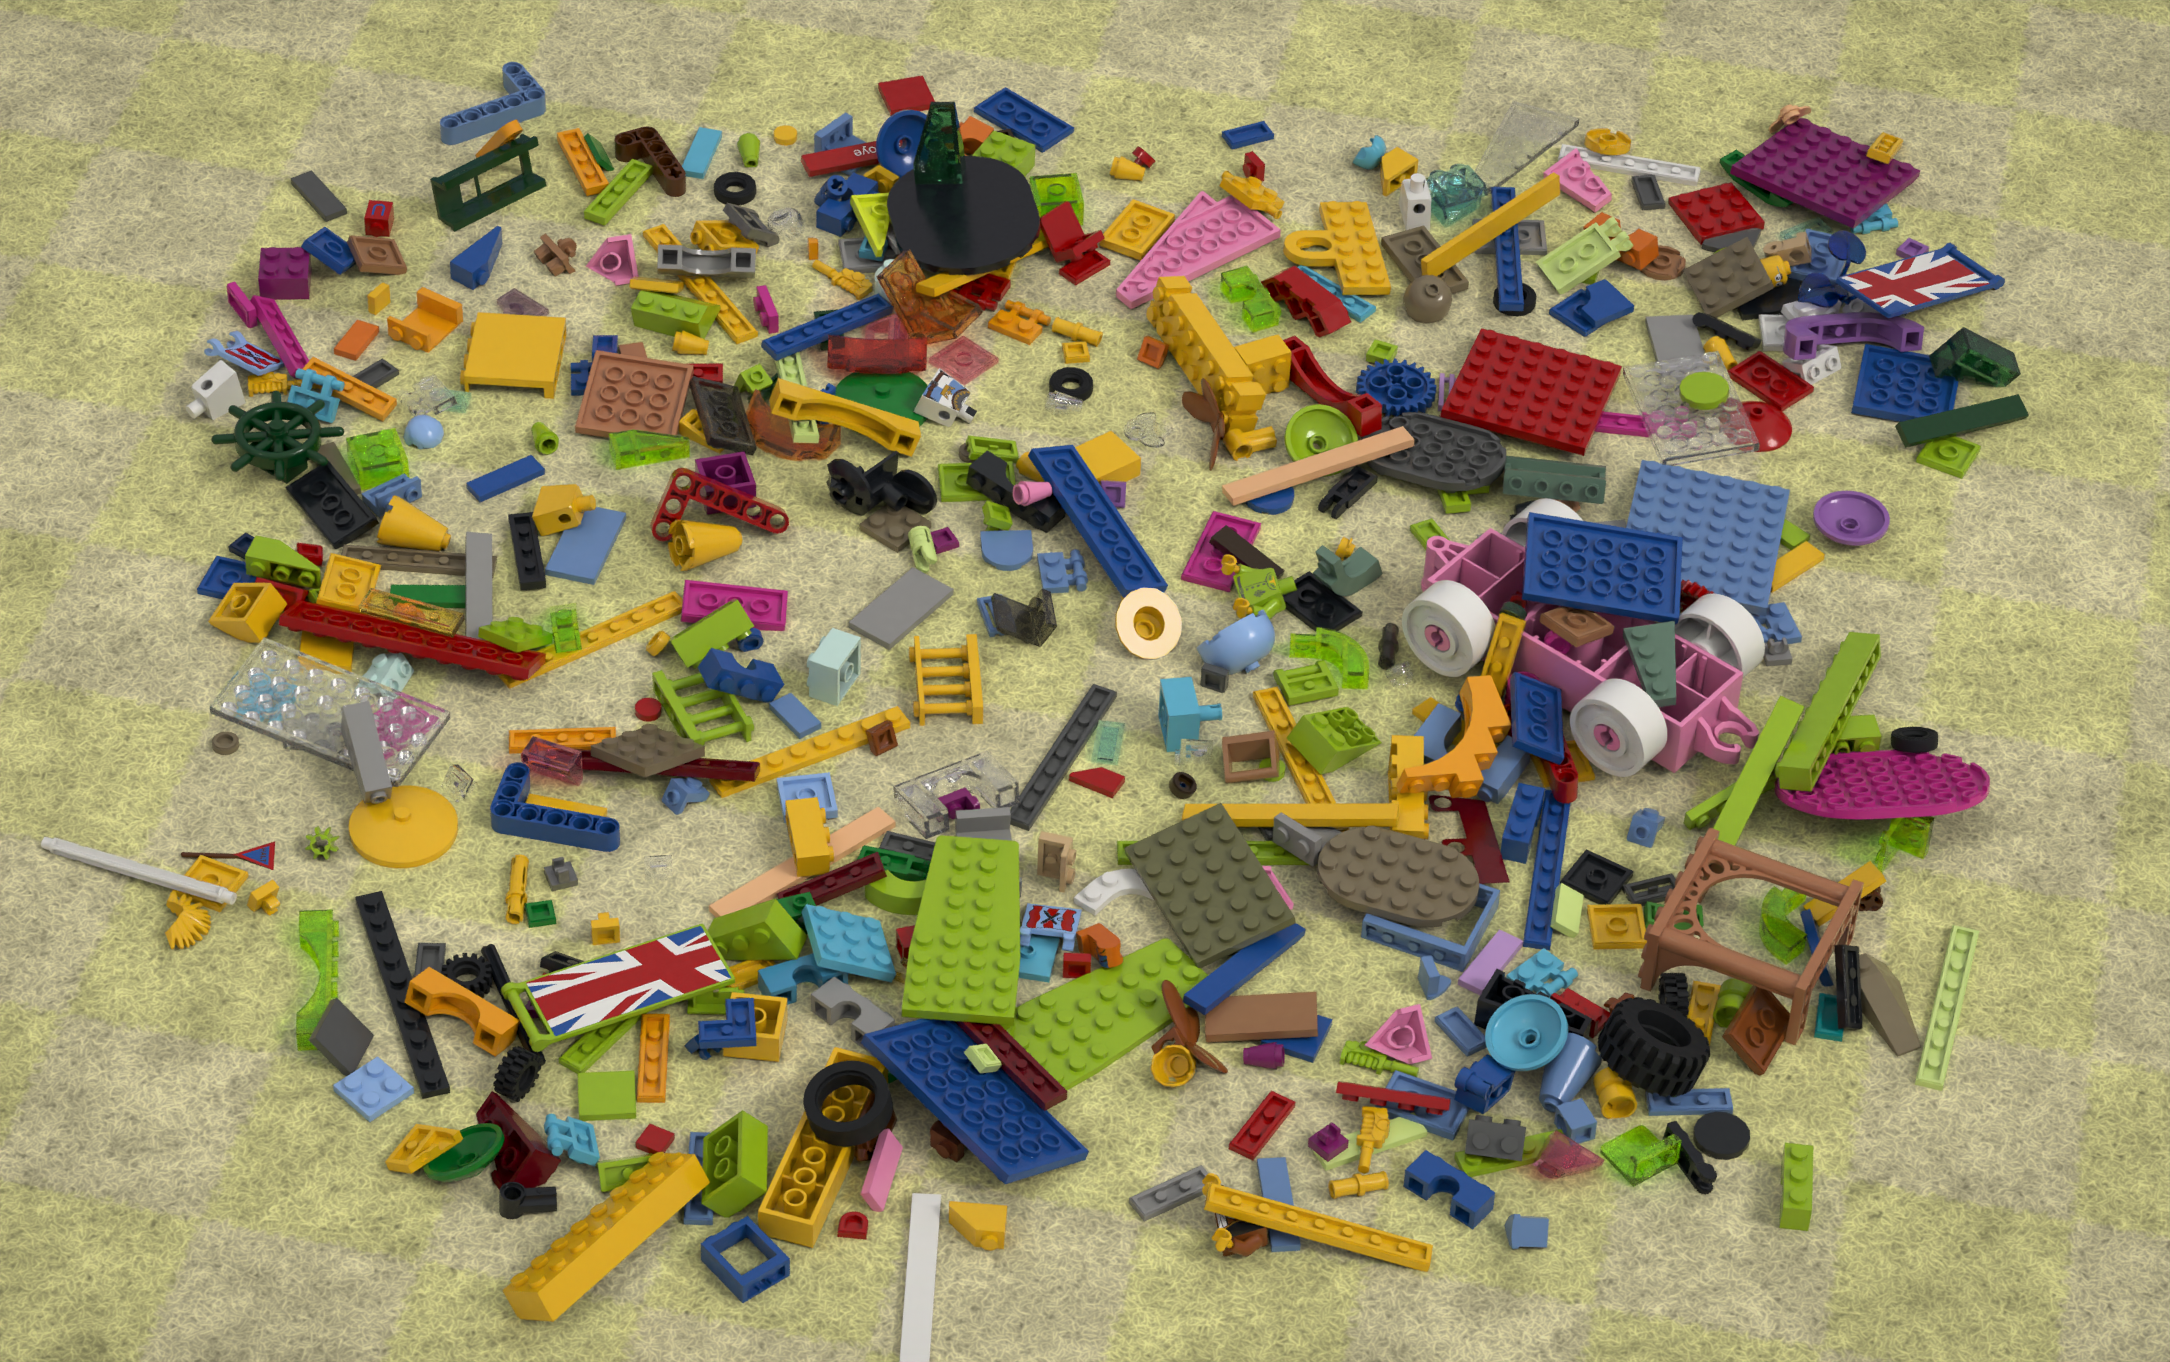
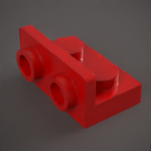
M1569 988L1561 995L1553 993L1550 996V999L1557 1004L1563 1003L1592 1018L1589 1034L1591 1038H1594L1603 1029L1610 1016V1012Z

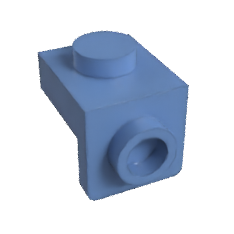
M671 778L662 797V802L674 814L679 815L683 812L687 802H703L708 799L710 792L702 786V782L697 778Z
M1640 809L1632 817L1627 841L1651 848L1654 845L1657 832L1663 827L1665 817L1660 816L1659 812L1654 809Z

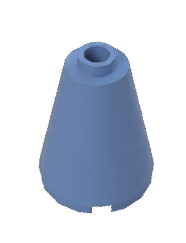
M1568 1033L1567 1040L1560 1053L1544 1066L1539 1101L1545 1110L1555 1113L1556 1106L1567 1101L1571 1102L1600 1067L1602 1057L1601 1054L1598 1055L1596 1053L1597 1046L1577 1034Z

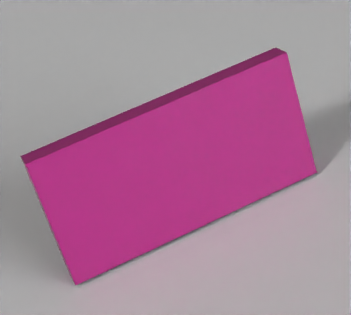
M1213 511L1181 575V580L1230 592L1235 583L1233 578L1235 573L1233 572L1231 575L1222 573L1221 568L1223 565L1221 561L1224 554L1211 545L1209 541L1215 533L1227 525L1253 545L1261 529V523Z
M685 580L681 622L696 623L736 598L753 623L754 627L752 628L766 631H785L788 591Z

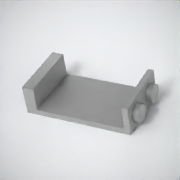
M1010 807L956 811V836L1012 840L1010 833ZM1019 877V894L1021 897L1022 877Z

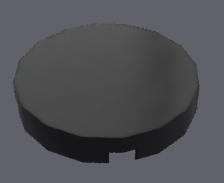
M1712 1112L1698 1119L1694 1126L1693 1141L1702 1153L1704 1151L1709 1154V1157L1729 1160L1739 1157L1747 1150L1750 1142V1130L1746 1123L1738 1116L1727 1112Z

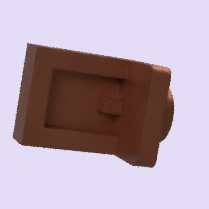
M937 1120L930 1129V1146L936 1149L941 1157L945 1159L950 1158L957 1163L964 1157V1144L940 1120Z

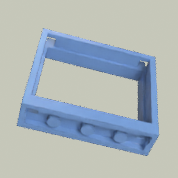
M1479 883L1478 898L1474 906L1484 910L1464 946L1367 913L1362 922L1361 938L1420 958L1431 955L1435 963L1464 972L1498 909L1500 890Z

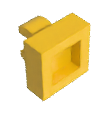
M272 879L252 891L247 906L253 912L262 908L269 916L278 911L277 907L280 906V902L276 898L279 886Z
M609 912L598 913V920H591L592 944L620 943L619 919L610 918Z

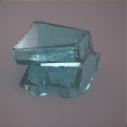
M1454 164L1446 172L1434 170L1426 178L1428 188L1431 191V212L1445 228L1479 209L1481 197L1488 195L1486 184L1469 165Z

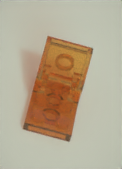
M911 250L903 251L877 276L879 283L910 338L924 345L957 339L983 313L979 304L952 290L936 297L916 292V284L926 280V277Z

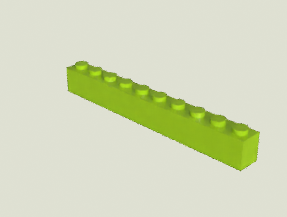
M1849 632L1845 641L1841 642L1838 654L1834 655L1831 667H1828L1826 670L1825 679L1820 681L1817 694H1813L1810 707L1806 708L1803 720L1799 721L1796 733L1791 736L1789 747L1784 749L1781 762L1776 764L1775 775L1776 778H1779L1780 789L1812 791L1881 658L1880 634Z

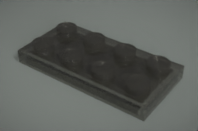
M693 376L689 386L707 445L716 449L731 450L735 453L744 451L745 454L753 456L757 447L738 387Z

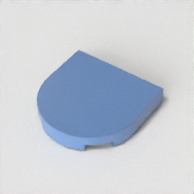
M1031 530L980 531L983 560L995 566L996 569L1002 571L1018 570L1021 566L1031 561L1033 556Z

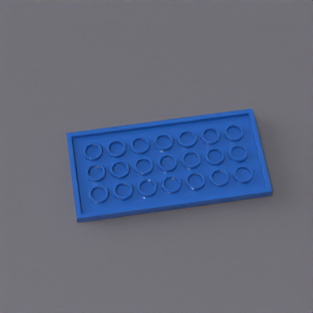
M918 1019L864 1034L861 1044L1004 1184L1086 1160L1089 1151L1047 1110L1044 1111L1001 1068L996 1072L981 1074L964 1054L969 1046L977 1044L954 1021Z

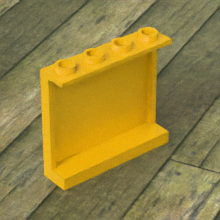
M478 312L476 322L471 323L470 333L472 338H468L467 352L469 354L464 355L465 370H461L460 384L465 386V393H469L471 384L544 388V398L554 399L567 335L566 318Z

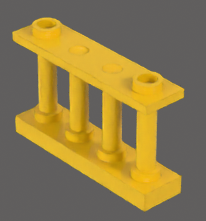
M966 634V645H961V648L920 649L919 636H914V647H909V662L915 663L918 701H913L914 717H919V725L925 726V714L966 713L967 716L972 715V724H983V697L977 634ZM961 658L962 661H967V663H963V666L922 667L921 659ZM963 676V679H968V681H964V684L923 685V677ZM965 695V697H970V700L961 703L925 704L924 696Z

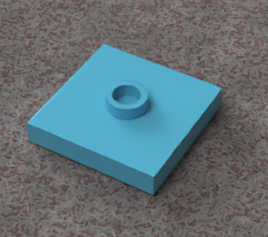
M1031 934L1030 946L1020 945L1019 978L1049 983L1060 944V937Z

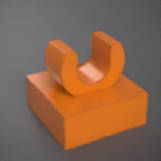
M1145 336L1137 360L1155 368H1161L1167 357L1169 345L1150 336Z

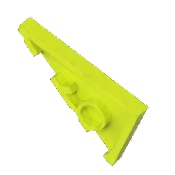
M889 193L851 195L850 205L875 256L882 257L890 222L887 208Z

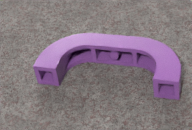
M1872 312L1803 316L1791 319L1786 323L1783 352L1793 360L1815 359L1817 345L1860 341L1883 343L1900 352L1922 350L1924 326L1903 317L1887 318L1881 313Z

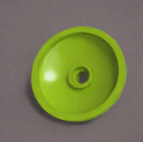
M1315 404L1300 409L1292 416L1285 429L1284 441L1288 455L1295 462L1356 442L1358 437L1352 422L1341 411L1331 406ZM1313 444H1318L1320 449H1315ZM1341 470V471H1338V472H1335V473H1332V474H1329V475H1326V476H1323V477L1333 476V475H1336V474L1341 473V472L1344 471V470Z

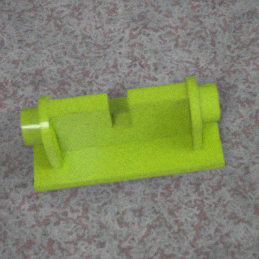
M739 987L719 988V992L710 991L689 998L687 1014L726 1015L725 999H730L732 992H745L739 989Z

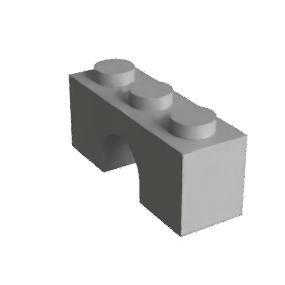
M836 977L830 979L811 994V1012L829 1025L843 1018L854 1019L851 1023V1040L867 1052L869 1051L861 1044L864 1034L895 1026V1019L888 1012L882 1011L868 998L861 996L850 985L841 982Z

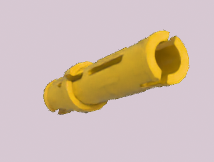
M521 854L515 855V858L512 857L509 891L505 897L507 904L505 918L511 924H519L520 921H523L524 906L528 898L525 891L529 859Z

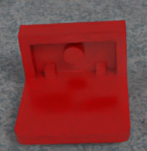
M1068 201L1059 204L1040 217L1041 231L1056 263L1065 260L1075 262L1084 257L1082 253L1098 248L1097 243L1105 239L1101 230L1084 234Z

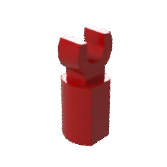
M1517 591L1516 594H1512L1507 607L1511 612L1520 614L1523 612L1527 600H1522V593Z

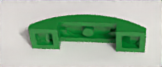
M1737 149L1720 159L1719 163L1735 182L1765 203L1777 207H1787L1794 203L1730 174L1732 165L1746 156Z

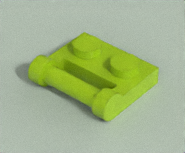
M1325 660L1316 661L1314 665L1285 671L1281 668L1273 671L1274 679L1289 706L1338 696L1339 688Z

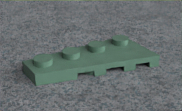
M1675 621L1623 628V638L1643 691L1653 699L1658 707L1676 705Z

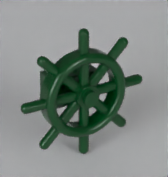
M273 391L270 403L258 405L247 412L235 405H231L228 412L239 419L235 425L234 433L213 435L211 441L215 445L235 443V448L240 458L230 465V469L233 472H238L247 464H250L271 474L277 481H283L287 484L308 468L307 461L309 460L320 466H326L328 459L318 453L322 438L343 436L344 429L342 427L321 428L315 414L324 408L325 403L323 400H317L305 408L295 403L281 402V393ZM300 425H303V426H304L305 428H307V429H296V428L299 427ZM253 428H255V429H257V430H259V431H261V432H250V431H251ZM295 439H307V440L302 444V443H300L299 441H297V440H295Z

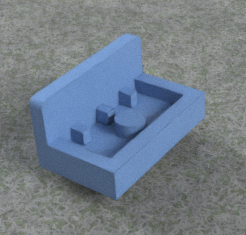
M404 473L362 493V501L378 517L384 516L385 512H388L389 509L392 510L393 506L388 504L394 495L401 497L409 503L421 498V479L418 476L410 479Z

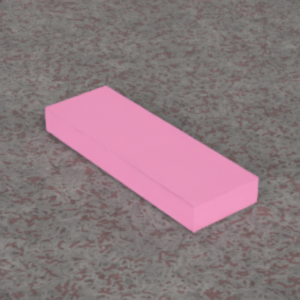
M884 1129L878 1136L861 1191V1196L870 1208L876 1212L884 1210L903 1149L890 1129Z

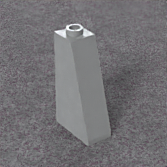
M370 702L345 705L342 709L341 733L364 803L372 802L373 804L382 803L391 798L392 785Z

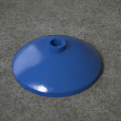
M902 110L890 116L880 128L876 141V154L880 165L900 178L912 169L933 161L935 154L941 148L940 134L936 124L928 115L916 110ZM900 140L903 142L901 147H899Z

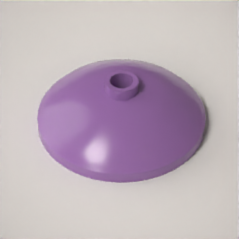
M1837 491L1827 494L1816 503L1813 512L1814 523L1823 535L1834 542L1848 546L1867 545L1881 539L1886 534L1890 523L1889 513L1880 501L1870 495L1856 491Z

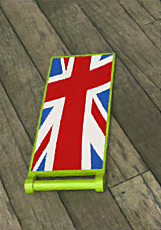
M699 924L524 982L506 983L501 988V993L506 1000H509L530 1038L529 1044L532 1050L539 1052L552 1043L734 984L735 977L704 924ZM526 992L548 1034L539 1033L519 996L521 993Z

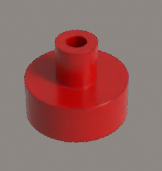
M1139 146L1132 152L1136 157L1134 163L1141 167L1145 164L1150 168L1156 162Z

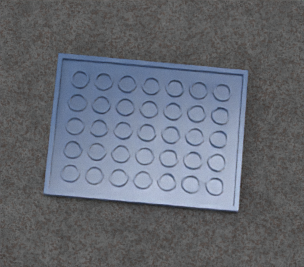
M1642 460L1626 528L1683 537L1681 581L1683 579L1685 581L1690 580L1692 583L1696 582L1700 587L1705 586L1707 590L1713 591L1715 594L1724 595L1735 600L1749 613L1766 616L1790 490L1779 486L1759 484L1755 481H1744L1730 476H1720L1705 471L1685 469L1681 466H1671L1656 461Z

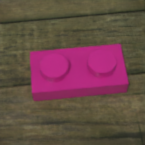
M766 285L757 286V297H753L755 311H760L761 326H766L769 334L779 332V315Z

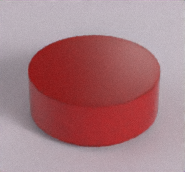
M642 698L635 704V715L642 721H655L662 714L661 703L657 699Z

